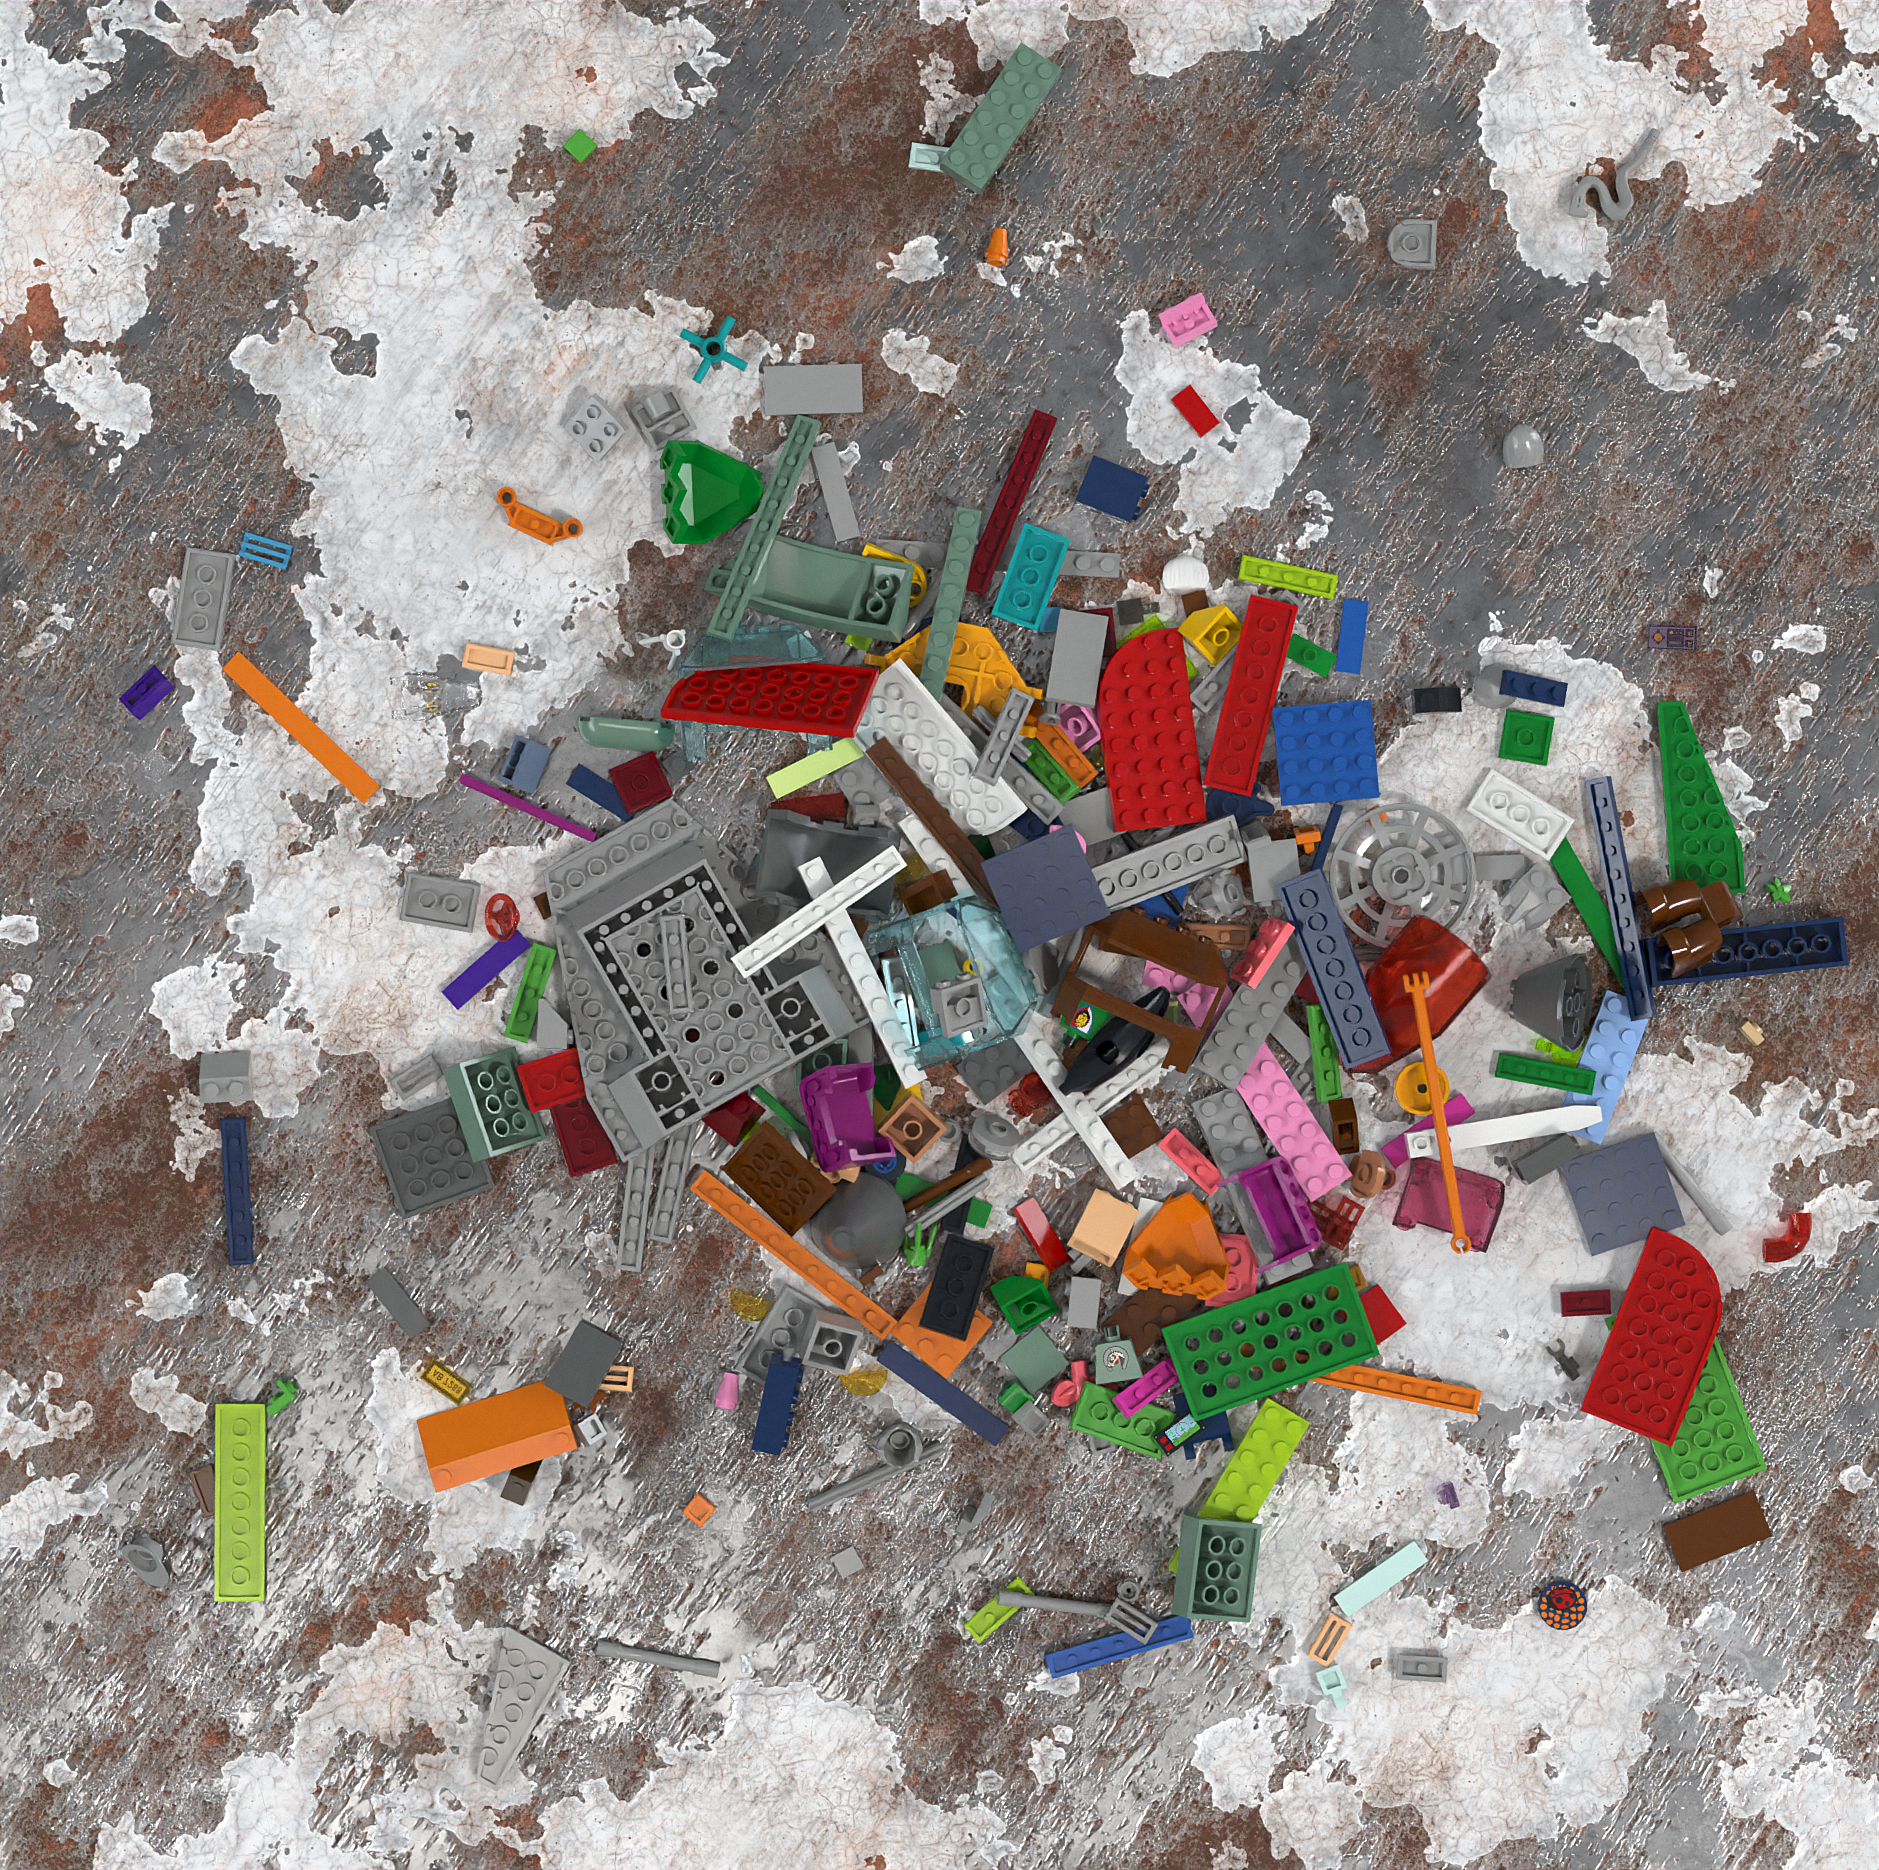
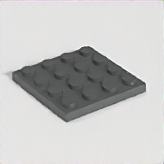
M452 1098L369 1127L402 1220L495 1187L487 1160L473 1163Z

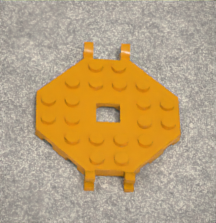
M958 622L945 682L964 686L960 708L990 736L991 733L972 715V711L978 705H982L997 719L1011 688L1014 687L1040 700L1043 699L1045 689L1026 685L989 628ZM931 625L885 656L866 653L864 663L881 666L879 673L881 674L901 658L912 673L918 677L922 670ZM1023 725L1019 735L1034 738L1036 737L1037 727Z

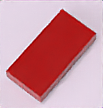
M1188 385L1170 400L1200 439L1220 424L1191 385Z

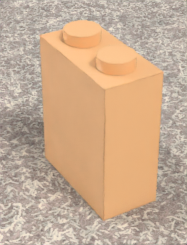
M1096 1188L1067 1245L1111 1267L1135 1222L1139 1210L1135 1209L1128 1202H1122L1114 1198L1109 1192Z

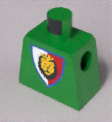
M1081 1000L1070 1027L1064 1023L1065 1017L1062 1016L1059 1025L1068 1029L1061 1043L1074 1049L1080 1037L1090 1041L1112 1013Z

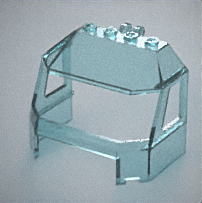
M794 624L779 625L778 630H770L769 626L755 625V629L752 632H747L746 627L741 626L737 628L732 642L709 636L706 631V635H702L679 661L678 680L682 677L685 678V671L798 664L821 660V663L827 664L826 650L803 630L794 628ZM681 720L684 762H694L695 757H701V762H709L706 736L708 732L759 728ZM806 733L808 754H814L815 748L821 747L822 751L833 750V736Z
M973 895L869 931V939L871 942L874 941V947L870 949V956L897 947L930 1041L904 1050L908 1057L914 1056L916 1059L914 1065L918 1071L1024 1034L1038 1003L1036 1000L1038 994L1035 991L1034 985L1030 983L1028 977L1030 971L1029 969L1025 971L1021 955L999 907ZM955 907L957 909V925L976 976L981 977L984 1000L992 1021L1003 1035L971 1048L968 1044L956 1047L950 1038L942 1036L939 1013L933 1012L929 990L930 985L914 943L913 927L924 924L925 918Z

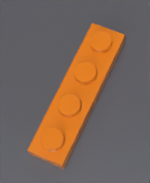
M1035 700L1023 724L1037 727L1035 738L1082 790L1099 776L1098 771L1058 725H1047L1039 721V715L1042 714L1043 707Z

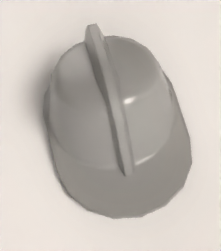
M142 1533L132 1544L123 1546L121 1550L123 1557L130 1563L142 1580L150 1585L159 1587L167 1584L169 1577L161 1563L163 1548L159 1543L152 1540L146 1533Z

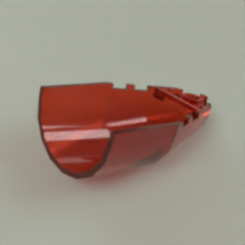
M1414 915L1370 966L1365 975L1367 986L1393 1052L1347 1070L1343 1063L1342 1068L1347 1074H1377L1421 1048L1412 992L1406 993L1404 991L1402 975L1407 974L1409 984H1412V973L1418 974L1419 982H1423L1422 972L1427 971L1430 988L1424 989L1432 1041H1434L1448 1030L1490 981L1492 975L1481 958L1464 941L1437 921L1425 915Z

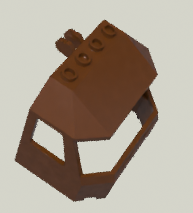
M1137 905L1112 912L1110 916L1091 923L1050 1013L1057 1018H1060L1061 1015L1065 1017L1064 1023L1070 1027L1080 1002L1083 1000L1172 1040V1043L1161 1068L1169 1069V1066L1172 1065L1176 1066V1071L1186 1074L1196 1057L1230 980L1218 946L1213 944L1214 940L1207 936L1200 935V937L1190 934L1191 930L1185 927V923L1180 922L1177 927L1170 925L1171 917L1167 915L1165 918L1160 915L1152 917L1145 914L1146 910ZM1094 933L1112 945L1195 982L1219 988L1202 1027L1195 1029L1179 1025L1089 985L1082 980L1078 969Z

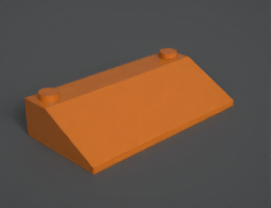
M546 1380L416 1420L435 1492L437 1493L577 1449L579 1444L564 1396L544 1386Z

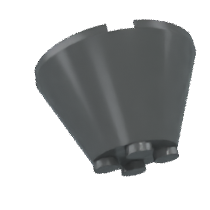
M1575 953L1519 975L1517 980L1513 979L1510 985V992L1513 994V1004H1511L1509 1009L1510 1018L1515 1019L1520 1024L1565 1051H1577L1583 1043L1584 1036H1581L1583 1026L1589 1025L1592 1007L1591 969H1587L1584 963L1588 961L1587 957L1584 954Z

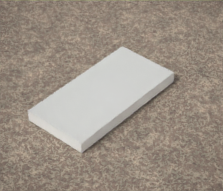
M1492 768L1465 809L1470 814L1548 862L1575 822L1570 816Z

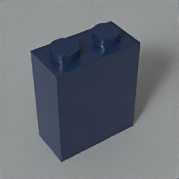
M1093 455L1075 504L1129 525L1131 519L1136 521L1141 507L1137 506L1140 497L1145 498L1150 485L1146 483L1148 477Z

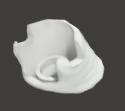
M1181 555L1170 560L1164 566L1162 581L1166 589L1182 595L1190 594L1199 589L1206 588L1209 582L1208 569L1202 561L1188 555Z

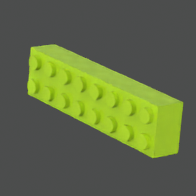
M1265 1397L1196 1516L1252 1523L1310 1422L1270 1398ZM1180 1544L1167 1564V1568L1176 1574Z

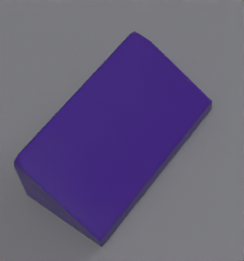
M154 665L119 700L138 720H141L174 689V685Z

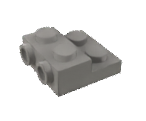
M968 971L959 972L956 974V979L951 981L947 978L939 979L935 982L936 986L929 988L933 1012L939 1013L943 1037L951 1038L988 1024L980 976L971 975Z

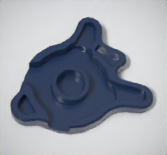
M1254 782L1251 797L1214 788L1208 798L1206 818L1207 822H1210L1225 815L1234 814L1237 826L1240 828L1254 817L1272 816L1275 808L1269 802L1257 800L1256 795L1261 791V785Z

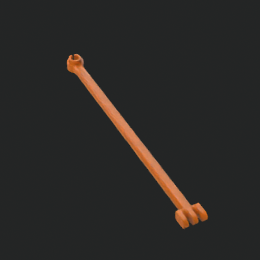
M1427 971L1422 972L1423 982H1419L1417 973H1412V984H1409V977L1406 974L1402 975L1404 991L1406 993L1412 992L1453 1232L1450 1244L1457 1254H1461L1460 1248L1456 1246V1241L1463 1239L1464 1245L1461 1248L1464 1253H1467L1471 1248V1241L1465 1235L1424 989L1430 988Z

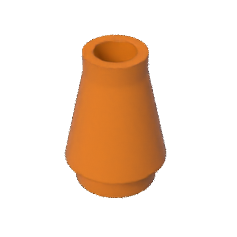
M1001 228L993 229L992 237L984 255L987 264L1005 266L1006 261L1009 259L1007 230Z

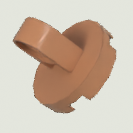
M1364 1149L1360 1156L1355 1155L1349 1165V1171L1352 1174L1348 1178L1352 1182V1188L1349 1189L1355 1197L1371 1199L1380 1190H1388L1394 1186L1396 1173L1385 1166L1383 1157L1378 1152ZM1386 1172H1387V1173H1388V1178H1387V1180L1384 1182L1385 1174H1386Z

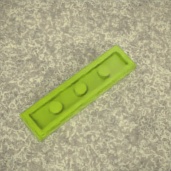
M1242 555L1237 579L1333 600L1338 575Z

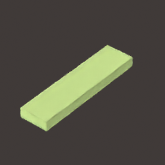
M847 737L766 778L776 798L779 799L865 755L852 738Z

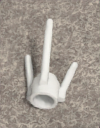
M683 629L680 631L672 630L666 635L661 634L660 636L640 640L639 644L663 642L664 647L673 653L667 667L668 670H672L678 655H680V648L685 644L684 634L686 632Z

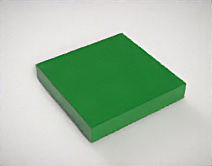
M1506 709L1498 758L1547 766L1555 718Z

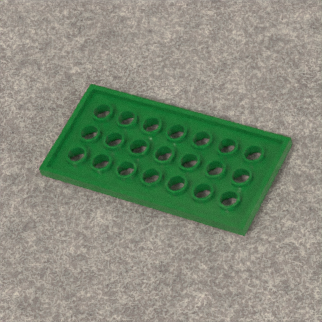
M1347 1262L1161 1328L1194 1422L1380 1355ZM1334 1286L1337 1288L1338 1296L1335 1300L1326 1299L1324 1292L1327 1287ZM1307 1294L1315 1298V1305L1310 1309L1304 1308L1301 1304L1303 1296ZM1282 1303H1289L1292 1307V1313L1288 1317H1282L1278 1313V1308ZM1338 1309L1344 1310L1347 1314L1345 1322L1340 1324L1333 1320V1313ZM1260 1311H1264L1269 1315L1268 1323L1263 1326L1258 1325L1255 1321V1316ZM1313 1318L1322 1319L1324 1326L1321 1331L1314 1332L1311 1330L1310 1322ZM1236 1320H1243L1246 1324V1329L1241 1334H1236L1232 1330V1324ZM1297 1326L1300 1329L1301 1334L1297 1340H1290L1287 1337L1289 1327ZM1219 1328L1222 1331L1223 1337L1219 1342H1212L1209 1339L1211 1329ZM1348 1332L1355 1336V1343L1350 1347L1344 1346L1341 1342L1342 1336ZM1270 1334L1275 1335L1277 1338V1345L1272 1349L1266 1348L1263 1343L1264 1338ZM1192 1336L1197 1337L1200 1342L1198 1349L1194 1351L1188 1350L1185 1345L1186 1340ZM1322 1341H1329L1332 1345V1351L1328 1355H1322L1318 1351V1346ZM1244 1343H1251L1254 1346L1252 1356H1242L1240 1348ZM1300 1349L1306 1350L1309 1354L1308 1361L1302 1364L1298 1363L1295 1359V1354ZM1222 1351L1229 1352L1231 1355L1230 1363L1225 1366L1220 1365L1217 1361V1356ZM1276 1358H1283L1286 1362V1367L1281 1372H1276L1272 1368V1362ZM1198 1360H1205L1208 1364V1369L1203 1374H1198L1194 1370V1364ZM1253 1366H1258L1263 1371V1375L1259 1380H1252L1249 1377V1370ZM1232 1374L1237 1375L1240 1380L1238 1387L1234 1389L1228 1388L1225 1383L1226 1378ZM1207 1383H1213L1216 1386V1393L1212 1397H1206L1202 1392L1203 1386Z

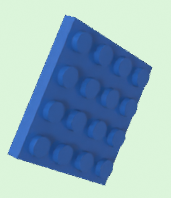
M1371 700L1272 708L1281 806L1380 797Z

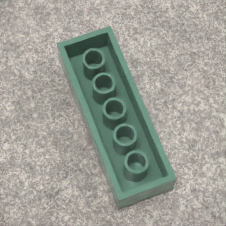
M1021 42L940 162L939 169L978 195H981L1059 79L1062 69Z

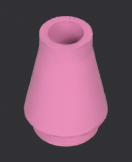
M724 1373V1378L714 1398L716 1400V1407L734 1410L735 1405H738L739 1375Z

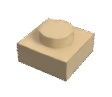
M1744 1021L1738 1027L1739 1031L1753 1046H1758L1764 1040L1761 1035L1763 1031L1755 1022Z

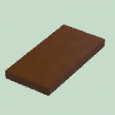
M1754 1490L1662 1526L1680 1572L1772 1537Z

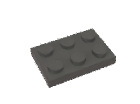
M1007 1028L955 1066L984 1105L988 1104L1034 1069Z

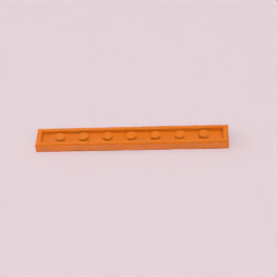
M239 651L222 668L363 804L381 787Z

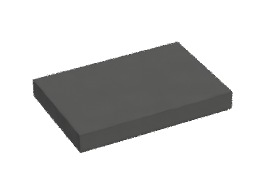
M579 1321L544 1386L588 1409L624 1344Z

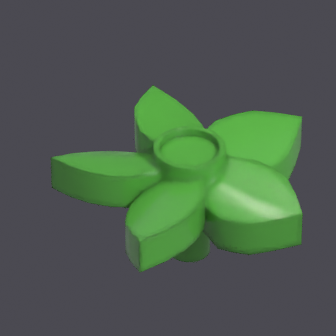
M1777 877L1774 879L1773 885L1766 884L1764 886L1768 891L1772 892V901L1779 899L1783 903L1790 902L1788 892L1792 887L1789 885L1781 886Z

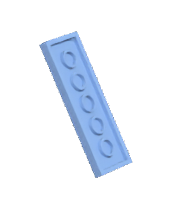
M1609 990L1605 991L1577 1068L1597 1071L1593 1094L1590 1096L1567 1091L1562 1107L1571 1105L1601 1107L1603 1121L1580 1130L1568 1132L1599 1145L1603 1141L1648 1019L1631 1022L1626 997Z

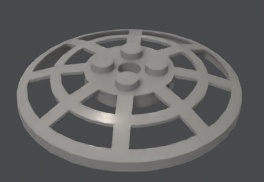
M1395 803L1370 810L1357 818L1346 829L1332 854L1329 868V885L1342 920L1353 932L1379 947L1392 950H1411L1437 942L1447 936L1460 923L1473 899L1476 886V868L1470 845L1463 833L1452 821L1441 813L1425 806L1411 803ZM1396 810L1419 812L1414 826L1393 825L1385 828L1379 814ZM1430 816L1443 824L1455 836L1459 844L1444 849L1443 845L1433 835L1423 830L1428 817ZM1370 819L1375 832L1362 842L1355 854L1342 850L1353 831ZM1396 832L1411 833L1406 847H1392L1387 834ZM1420 837L1431 843L1438 853L1424 858L1422 854L1415 849ZM1378 839L1384 852L1375 861L1362 857L1366 849ZM1461 853L1464 854L1467 867L1465 893L1451 889L1452 868L1449 858ZM1338 859L1351 863L1350 884L1353 894L1341 900L1336 885ZM1440 862L1443 863L1444 867L1443 886L1430 881V867ZM1358 866L1371 870L1372 884L1359 890L1357 881ZM1399 869H1404L1408 875L1403 883L1396 882L1394 878L1395 872ZM1426 891L1438 894L1439 897L1433 906L1423 913L1418 900L1424 896ZM1377 893L1386 901L1382 914L1380 915L1372 910L1364 899ZM1447 898L1461 902L1451 920L1440 930L1433 933L1427 920L1440 910ZM1358 903L1368 916L1379 922L1375 936L1368 934L1357 926L1348 916L1345 909ZM1395 905H1409L1414 918L1396 920L1391 919ZM1418 924L1425 937L1409 942L1384 940L1388 926L1409 927Z

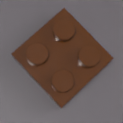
M1140 1095L1101 1118V1121L1128 1159L1165 1137Z

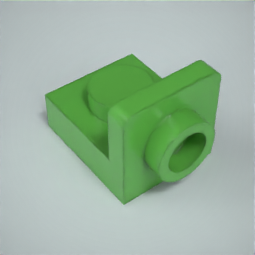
M280 1378L276 1381L284 1394L281 1395L279 1392L268 1401L270 1406L266 1410L271 1417L275 1416L298 1397L294 1393L297 1389L289 1379L285 1381L283 1378Z

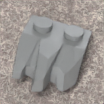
M1537 862L1506 891L1499 904L1503 907L1509 905L1512 907V911L1506 920L1507 923L1514 925L1524 918L1527 931L1541 927L1572 897Z

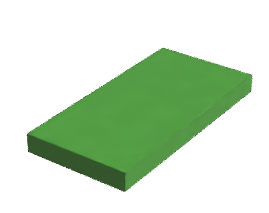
M1085 1380L1068 1427L1160 1460L1163 1451L1152 1437L1174 1422L1177 1413L1148 1403L1126 1419L1112 1401L1119 1392Z

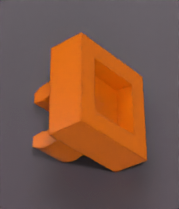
M1317 824L1293 828L1297 845L1303 844L1305 854L1315 852L1314 842L1321 841L1320 830Z

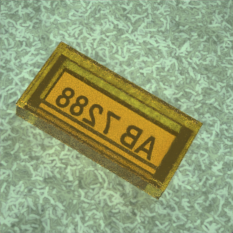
M435 1357L419 1377L457 1406L461 1405L474 1387Z

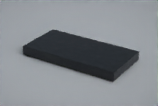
M950 1233L947 1234L918 1327L963 1342L966 1341L995 1248Z

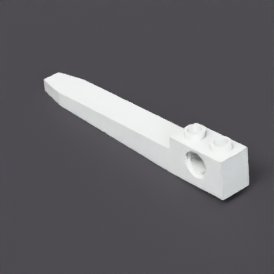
M1571 1105L1448 1125L1447 1129L1452 1152L1460 1149L1580 1130L1601 1122L1603 1119L1600 1106ZM1435 1128L1404 1133L1407 1156L1409 1158L1439 1154Z

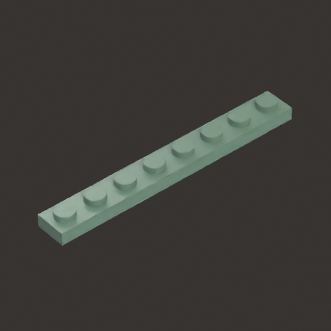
M957 507L919 679L939 704L941 703L982 518V511Z

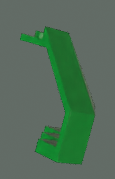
M667 441L660 458V470L665 471V484H661L662 504H666L667 518L662 520L663 530L672 544L704 545L757 512L761 503L759 499L764 490V486L760 482L762 472L700 441Z

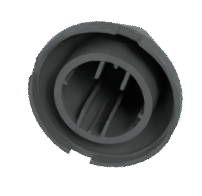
M859 1171L854 1183L843 1178L839 1182L832 1183L837 1190L809 1219L811 1234L818 1248L833 1262L852 1269L872 1268L887 1261L899 1249L906 1235L904 1225L908 1223V1217L899 1192L884 1178L865 1171Z

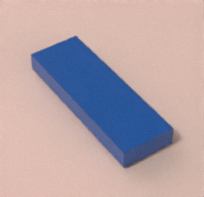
M1344 599L1335 672L1360 675L1368 601Z

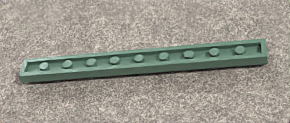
M797 415L707 630L709 636L732 642L822 424L819 420Z

